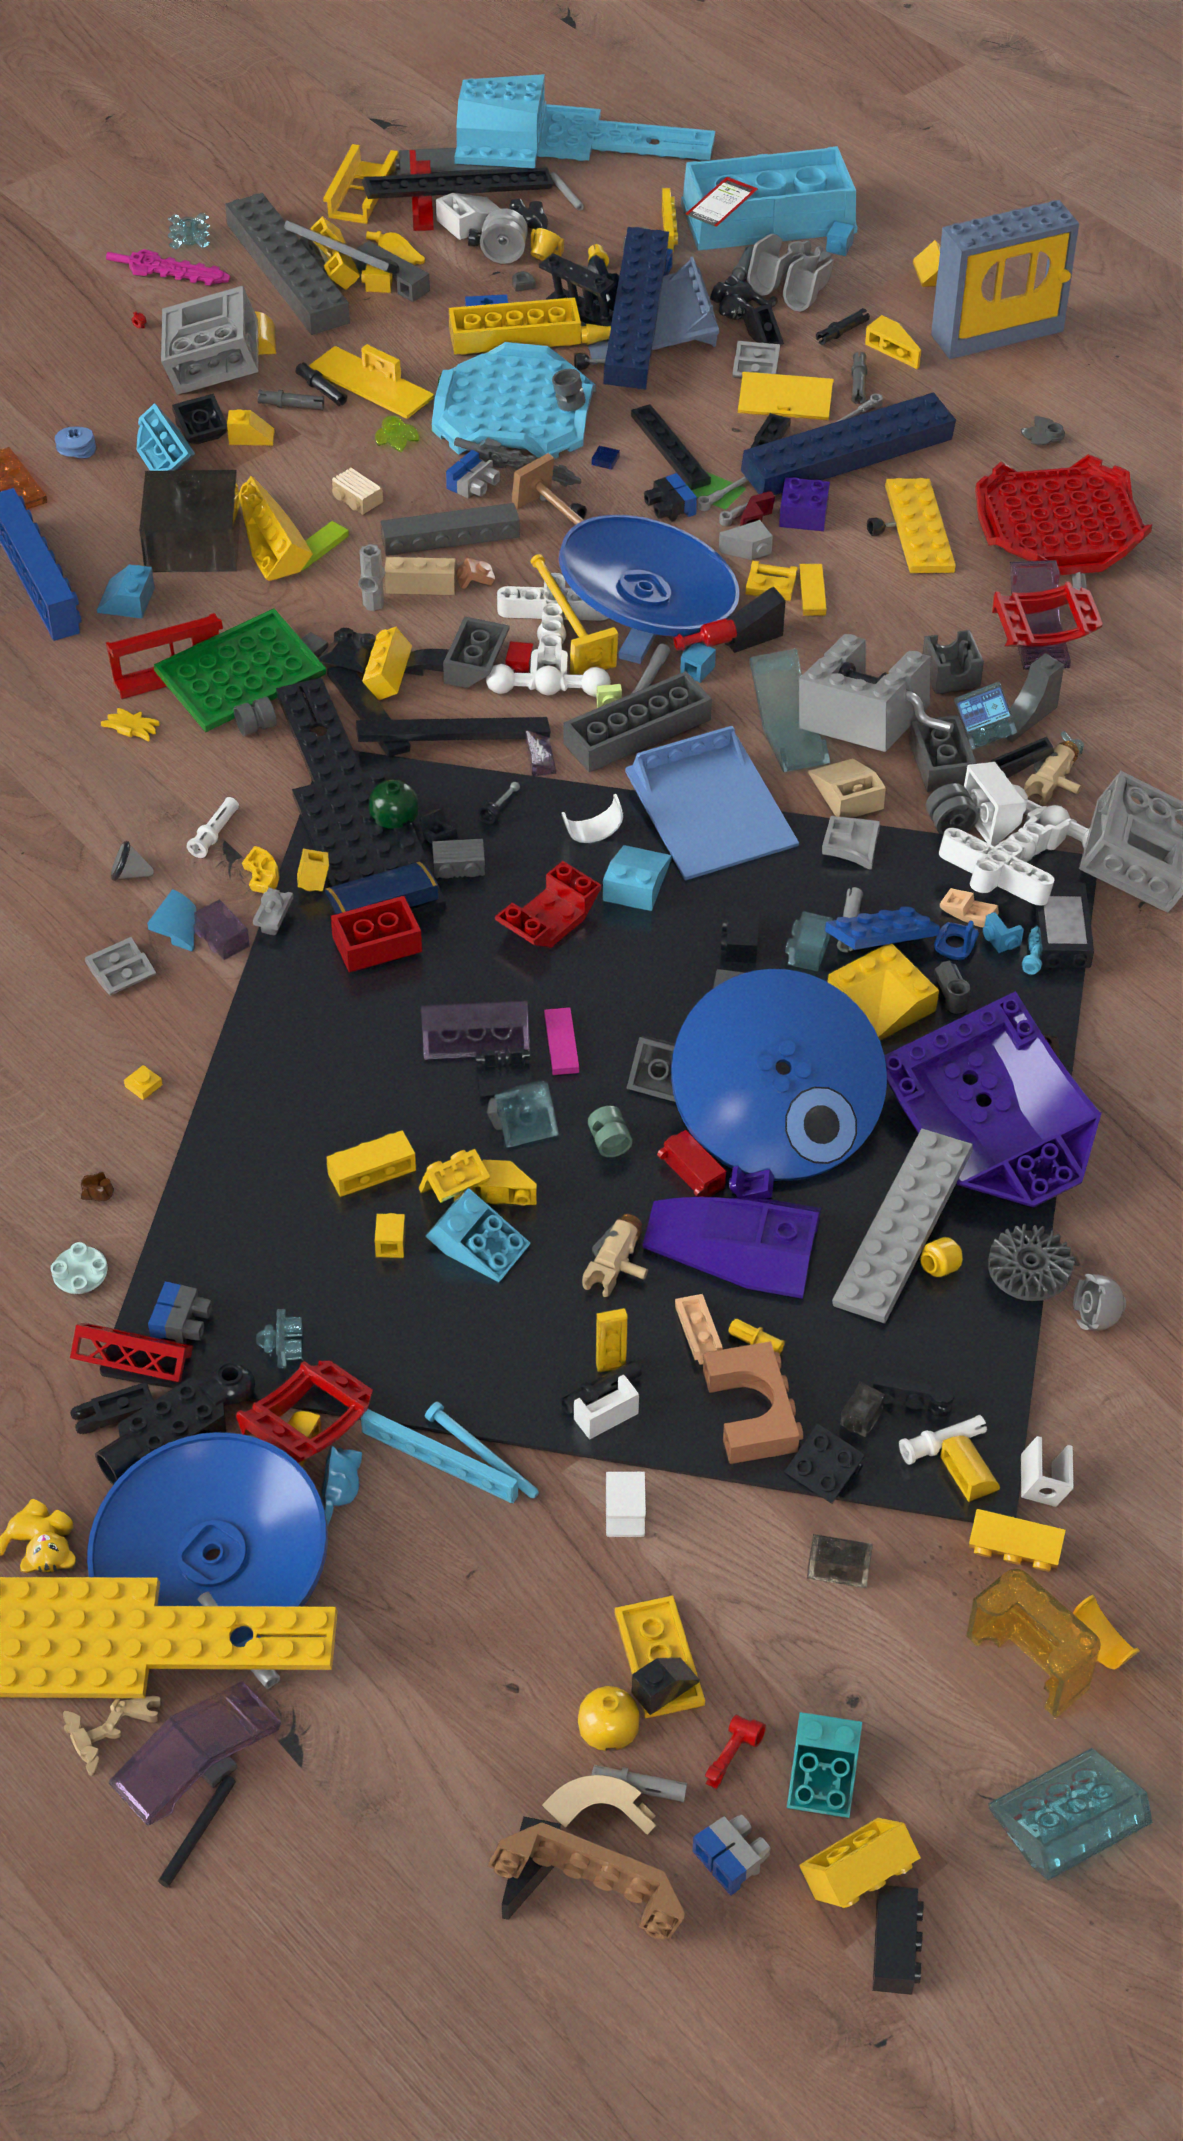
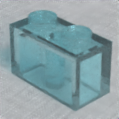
M802 912L800 921L795 920L792 935L794 937L793 939L789 938L786 944L785 953L789 954L788 965L819 971L831 937L829 933L825 932L826 922L833 921V918Z

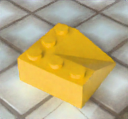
M892 943L886 944L828 975V983L850 997L864 1012L874 1027L880 1041L930 1015L937 1009L939 990Z

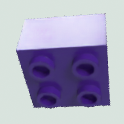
M785 477L780 506L779 527L824 532L830 482Z

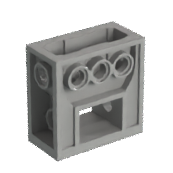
M243 286L162 309L161 363L177 395L259 372L258 318Z
M1120 771L1097 800L1079 869L1168 913L1183 896V826L1175 820L1179 819L1183 822V801ZM1131 797L1137 798L1141 804L1134 802Z

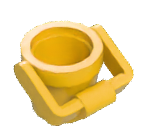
M543 228L532 229L530 254L534 258L544 261L552 253L562 256L564 252L563 238Z

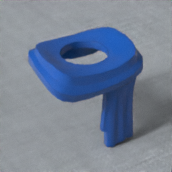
M971 920L968 926L948 922L939 930V935L936 936L934 941V948L942 956L954 960H963L973 949L979 936L978 929L973 928L974 923ZM950 936H959L964 939V945L954 948L946 943V939Z

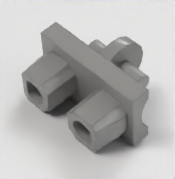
M268 888L261 898V905L253 919V924L260 926L262 933L276 935L293 900V893H281L277 889Z

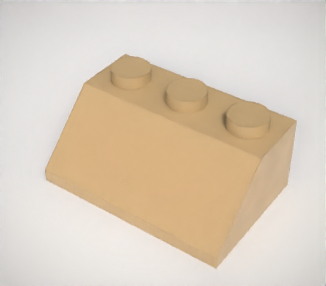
M386 557V594L455 595L456 559Z

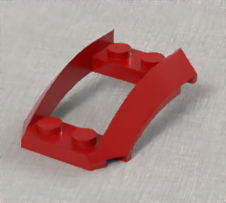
M1065 582L1063 586L1040 592H1013L1011 596H1006L996 591L994 594L992 613H998L1006 634L1007 642L1004 647L1036 648L1057 645L1089 635L1100 629L1103 625L1091 592L1082 587L1080 590L1075 589L1070 582ZM1069 604L1077 628L1051 634H1032L1025 614L1039 613Z
M304 1361L294 1375L265 1398L254 1403L252 1409L246 1412L238 1411L236 1418L243 1435L249 1436L253 1434L259 1439L283 1450L296 1460L297 1463H300L327 1448L345 1434L367 1411L373 1390L332 1361H319L318 1366H311ZM316 1384L322 1390L342 1402V1404L349 1407V1409L330 1427L309 1439L279 1417L292 1408Z

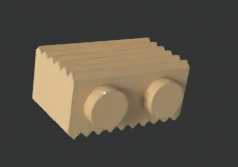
M351 467L346 472L343 471L342 474L340 473L339 476L337 475L336 478L333 477L332 479L334 497L337 500L343 501L352 510H356L362 515L383 503L382 488Z

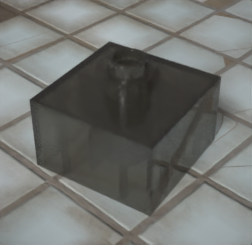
M237 470L145 471L139 528L144 566L152 567L153 573L237 571L241 517Z

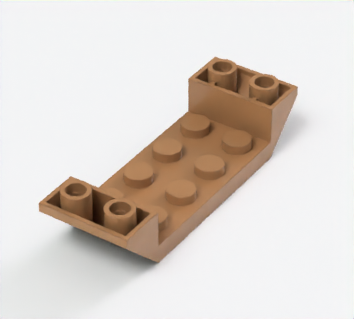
M542 1822L501 1839L487 1866L494 1869V1872L501 1877H515L518 1879L530 1856L539 1865L546 1867L552 1865L562 1869L564 1874L575 1879L582 1877L590 1880L601 1890H615L624 1894V1897L631 1902L647 1903L639 1928L646 1930L649 1936L656 1939H670L685 1916L664 1871Z

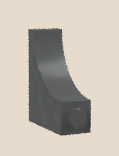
M1046 653L1030 665L1027 679L1020 694L1009 709L1011 716L994 724V731L1013 742L1058 707L1064 664Z

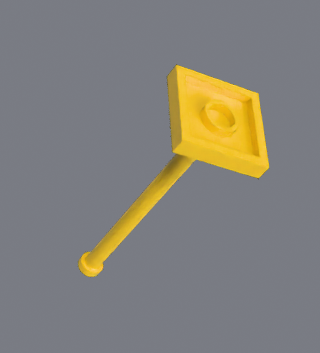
M537 554L531 559L532 566L538 569L579 637L571 640L570 675H583L586 670L593 667H599L604 670L616 667L618 632L615 627L588 635L545 565L543 555Z

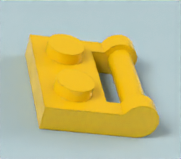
M752 560L745 595L760 596L769 588L775 587L786 601H791L798 567L791 566L787 568L760 564V561ZM758 573L778 575V576H785V577L769 576V575H763V574H758Z

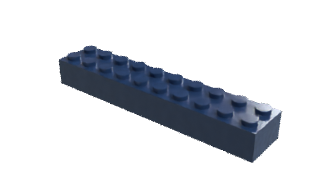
M628 227L605 360L604 385L646 390L668 250L669 232L643 229L640 227Z
M933 392L746 449L743 452L741 472L758 494L771 491L774 495L783 493L785 477L825 480L952 440L956 419Z

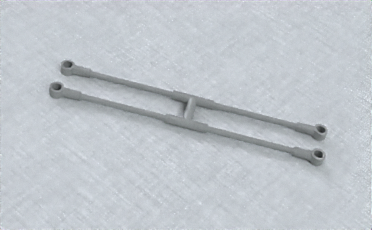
M877 393L870 395V400L838 421L857 416L860 413L863 414L872 408L881 407L882 395ZM744 476L721 491L717 490L709 496H700L698 498V509L708 511L711 508V504L747 482L748 479ZM748 503L743 506L739 505L731 511L721 512L719 523L722 526H730L735 518L743 514Z

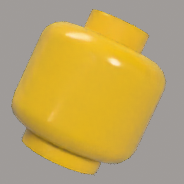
M942 1237L926 1244L922 1249V1267L934 1277H943L957 1271L962 1265V1250L951 1238Z

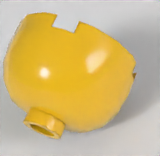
M604 1686L596 1688L586 1695L580 1705L578 1714L580 1735L588 1745L598 1750L606 1751V1748L615 1747L616 1750L623 1749L633 1742L639 1731L640 1714L636 1701L628 1692L618 1687Z

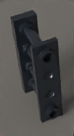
M554 253L539 264L540 269L552 274L555 291L546 300L575 297L581 322L611 326L613 312L608 308L606 292L615 286L614 281ZM561 279L567 281L568 290L563 288ZM576 286L582 288L584 298L578 296ZM592 293L598 296L599 305L593 303Z

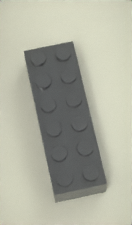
M685 671L564 722L563 744L588 772H591L710 721L712 698Z

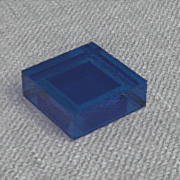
M598 446L592 457V465L612 470L620 457V450Z

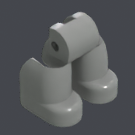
M769 234L754 245L747 274L748 284L752 286L756 293L762 296L768 295L779 287L782 276L787 273L783 290L785 303L794 311H804L815 302L818 292L829 282L834 260L831 259V254L824 252L822 246L816 247L815 253L811 252L812 245L808 240L790 243L787 253L779 258V250L783 239L776 234Z

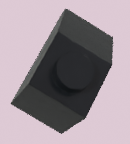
M770 303L742 314L748 334L755 342L784 344Z
M681 1657L656 1658L632 1674L631 1693L649 1715H652L698 1684L700 1679Z

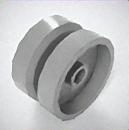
M508 208L497 209L489 213L485 218L480 238L481 250L487 258L500 264L512 263L520 258L524 252L528 234L527 222L523 216Z

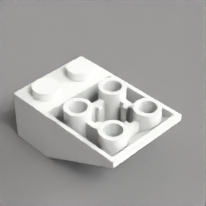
M451 193L436 199L437 221L459 240L467 238L470 229L481 232L485 218L489 213L500 209L490 199L482 196Z

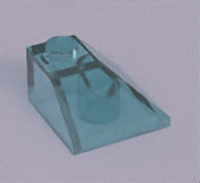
M537 1081L495 1094L507 1148L559 1135L547 1082Z

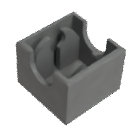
M970 630L958 631L955 641L949 645L938 644V635L924 637L922 654L931 656L930 683L935 694H946L952 691L981 687L984 660Z

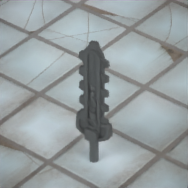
M456 437L454 441V446L478 452L479 458L485 462L493 460V467L496 468L510 466L518 470L537 459L532 455L524 456L520 451H509L505 446H501V443L488 437L482 440L480 444ZM553 466L552 480L560 482L564 487L581 484V478L575 476L566 466Z

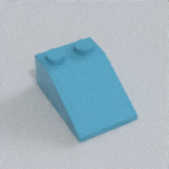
M623 845L611 860L604 876L603 901L652 911L672 855Z

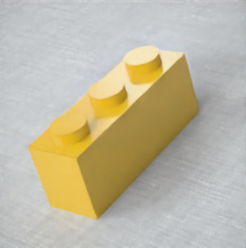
M397 627L388 630L384 629L377 634L362 680L379 701L398 693L412 649L410 642Z
M403 1130L387 1134L382 1138L362 1143L344 1151H338L326 1157L328 1175L340 1197L416 1171L415 1152Z
M977 1509L969 1548L974 1549V1554L991 1558L993 1553L1004 1556L1003 1561L1018 1565H1021V1561L1033 1563V1568L1050 1572L1051 1568L1057 1569L1066 1530Z

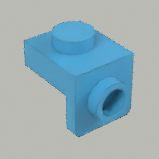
M994 912L986 915L983 934L985 939L992 943L997 952L1001 953L1021 945L1024 929L1021 925L1007 929Z

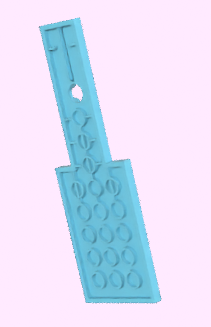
M546 104L545 119L537 155L538 157L589 161L591 151L594 149L599 151H616L619 153H638L639 155H657L660 157L670 156L680 159L692 158L703 161L711 159L716 131L600 120L601 109ZM651 139L659 140V144L652 145L649 143L651 142Z

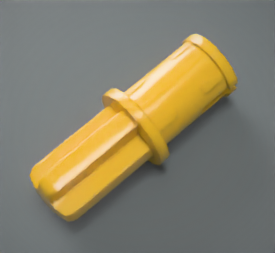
M739 1319L732 1321L728 1330L729 1334L750 1345L771 1341L774 1352H779V1355L785 1345L784 1340L763 1332L762 1327L757 1329Z

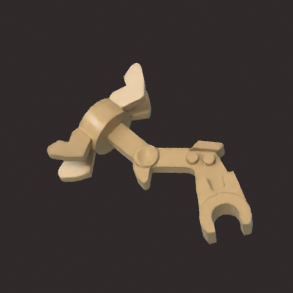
M146 1696L145 1698H133L120 1701V1698H116L110 1706L111 1713L107 1721L102 1726L88 1732L81 1728V1718L79 1715L69 1711L63 1712V1718L66 1723L64 1730L66 1733H70V1738L77 1753L81 1756L82 1760L87 1762L86 1769L89 1775H94L99 1763V1757L97 1756L99 1749L92 1747L91 1743L105 1737L110 1739L120 1738L121 1731L115 1728L124 1715L151 1723L158 1722V1712L149 1711L148 1709L151 1707L160 1708V1697Z

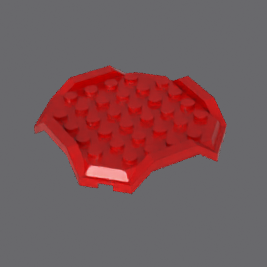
M1089 454L1069 468L1017 472L1001 461L992 469L990 476H984L976 483L975 494L978 519L988 546L998 545L1011 554L1042 565L1057 576L1076 574L1077 572L1081 574L1103 572L1130 553L1149 535L1153 524H1143L1133 501L1130 472L1116 465L1113 466V469L1102 465V459Z

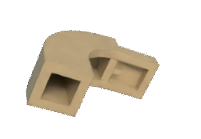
M590 1775L572 1780L557 1789L542 1805L565 1828L583 1809L598 1803L610 1804L621 1809L647 1835L657 1825L652 1821L656 1815L643 1802L639 1806L634 1803L642 1792L632 1784L613 1776Z

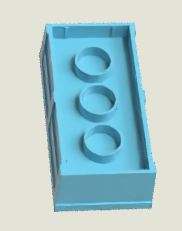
M838 146L787 153L759 154L757 156L686 162L683 197H681V206L684 214L726 177L758 188L717 227L685 215L698 251L754 245L769 234L778 235L783 239L782 241L827 237L835 221L855 225L854 234L857 233L856 189Z

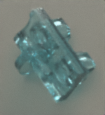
M277 1309L276 1331L273 1330L272 1325H266L265 1330L260 1331L256 1336V1343L264 1348V1352L271 1353L273 1348L276 1347L278 1368H287V1360L302 1359V1341L287 1340L289 1336H302V1317H286L285 1309Z

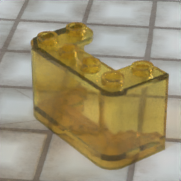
M1010 1569L973 1598L966 1637L976 1646L980 1645L982 1641L990 1640L995 1641L994 1644L1000 1647L1010 1639L1049 1674L1051 1678L1044 1684V1689L1049 1693V1698L1045 1702L1044 1708L1052 1716L1057 1718L1088 1691L1100 1651V1639L1028 1573L1020 1569Z

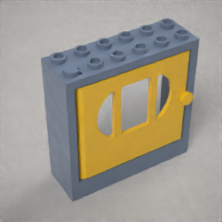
M1053 200L1048 203L1032 205L1001 214H993L967 222L955 223L942 228L931 336L949 359L1064 331L1079 222L1060 200ZM1042 251L1048 255L1045 279L1034 290L1038 254ZM1031 253L1026 292L1021 295L1001 299L1006 259ZM997 262L993 300L989 301L982 295V282L988 270Z

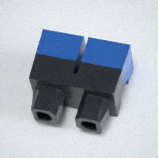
M677 473L655 480L653 482V489L644 492L645 503L648 506L655 504L654 513L658 519L668 517L673 522L677 519L678 515L683 513L687 517L696 515L697 497Z

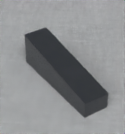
M1044 737L994 758L991 762H995L1001 771L1004 772L1005 776L1009 778L1053 754L1054 749L1049 739Z

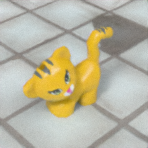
M31 1499L20 1512L10 1519L6 1530L0 1536V1557L4 1555L11 1540H30L26 1547V1556L20 1564L21 1572L32 1573L34 1571L49 1573L59 1569L73 1568L76 1563V1557L70 1551L68 1541L62 1537L70 1534L73 1529L72 1519L59 1510H55L50 1515L43 1503Z

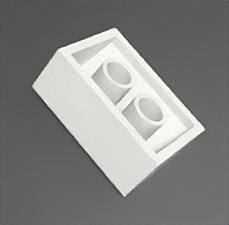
M995 762L968 765L964 787L979 811V819L975 827L985 841L995 847L1022 823L1023 813L1026 811V802Z

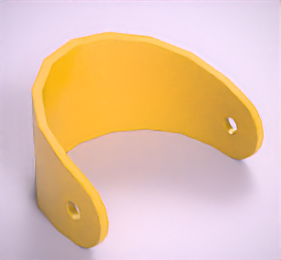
M1094 1595L1087 1597L1074 1609L1072 1621L1081 1642L1095 1659L1107 1668L1115 1670L1140 1652L1138 1648L1134 1649L1115 1630L1101 1611Z

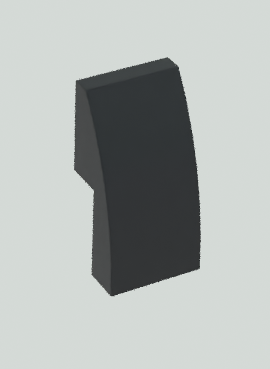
M421 649L410 652L404 673L423 676L425 670L444 672L443 662L449 649Z

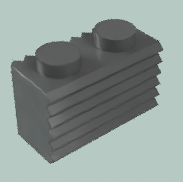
M483 839L432 841L435 878H453L454 876L457 878L459 876L478 877L479 875H485Z

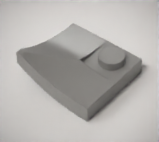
M831 816L822 845V854L847 859L867 869H872L880 821Z

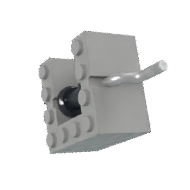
M844 634L824 653V657L819 658L799 678V728L886 752L911 726V721L918 719L925 726L949 733L953 731L954 724L931 718L924 712L930 706L931 656L921 654L918 651H908L889 670V673L884 672L878 678L866 674V639L856 637L853 634Z

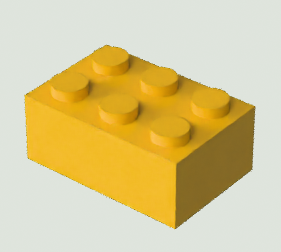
M876 1818L799 1864L815 1900L846 1908L857 1903L860 1899L859 1896L864 1892L875 1891L886 1884L885 1880L892 1875H901L908 1872L913 1867L912 1863L921 1857L904 1823Z

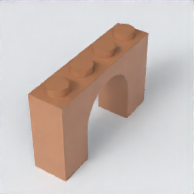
M771 1341L704 1353L703 1372L709 1393L741 1387L752 1388L763 1393L772 1404L769 1411L760 1417L724 1424L723 1442L730 1464L795 1453L799 1449V1440H803L801 1423H796L794 1418L796 1415L794 1400L792 1398L788 1399L787 1396L789 1391L787 1377L780 1373L781 1358L779 1352H774Z

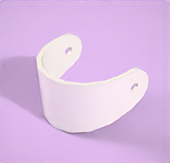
M613 795V803L606 811L588 820L571 821L562 812L563 820L572 839L580 843H592L601 841L618 830L623 821V812L617 795Z

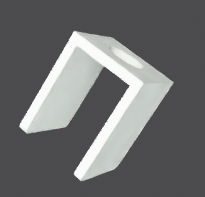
M1037 1436L1021 1454V1498L1057 1507L1073 1489V1446L1067 1445L1052 1461V1478L1042 1476V1437ZM1043 1488H1051L1052 1493L1043 1494L1039 1492V1490Z
M606 1472L607 1537H644L646 1516L645 1472Z

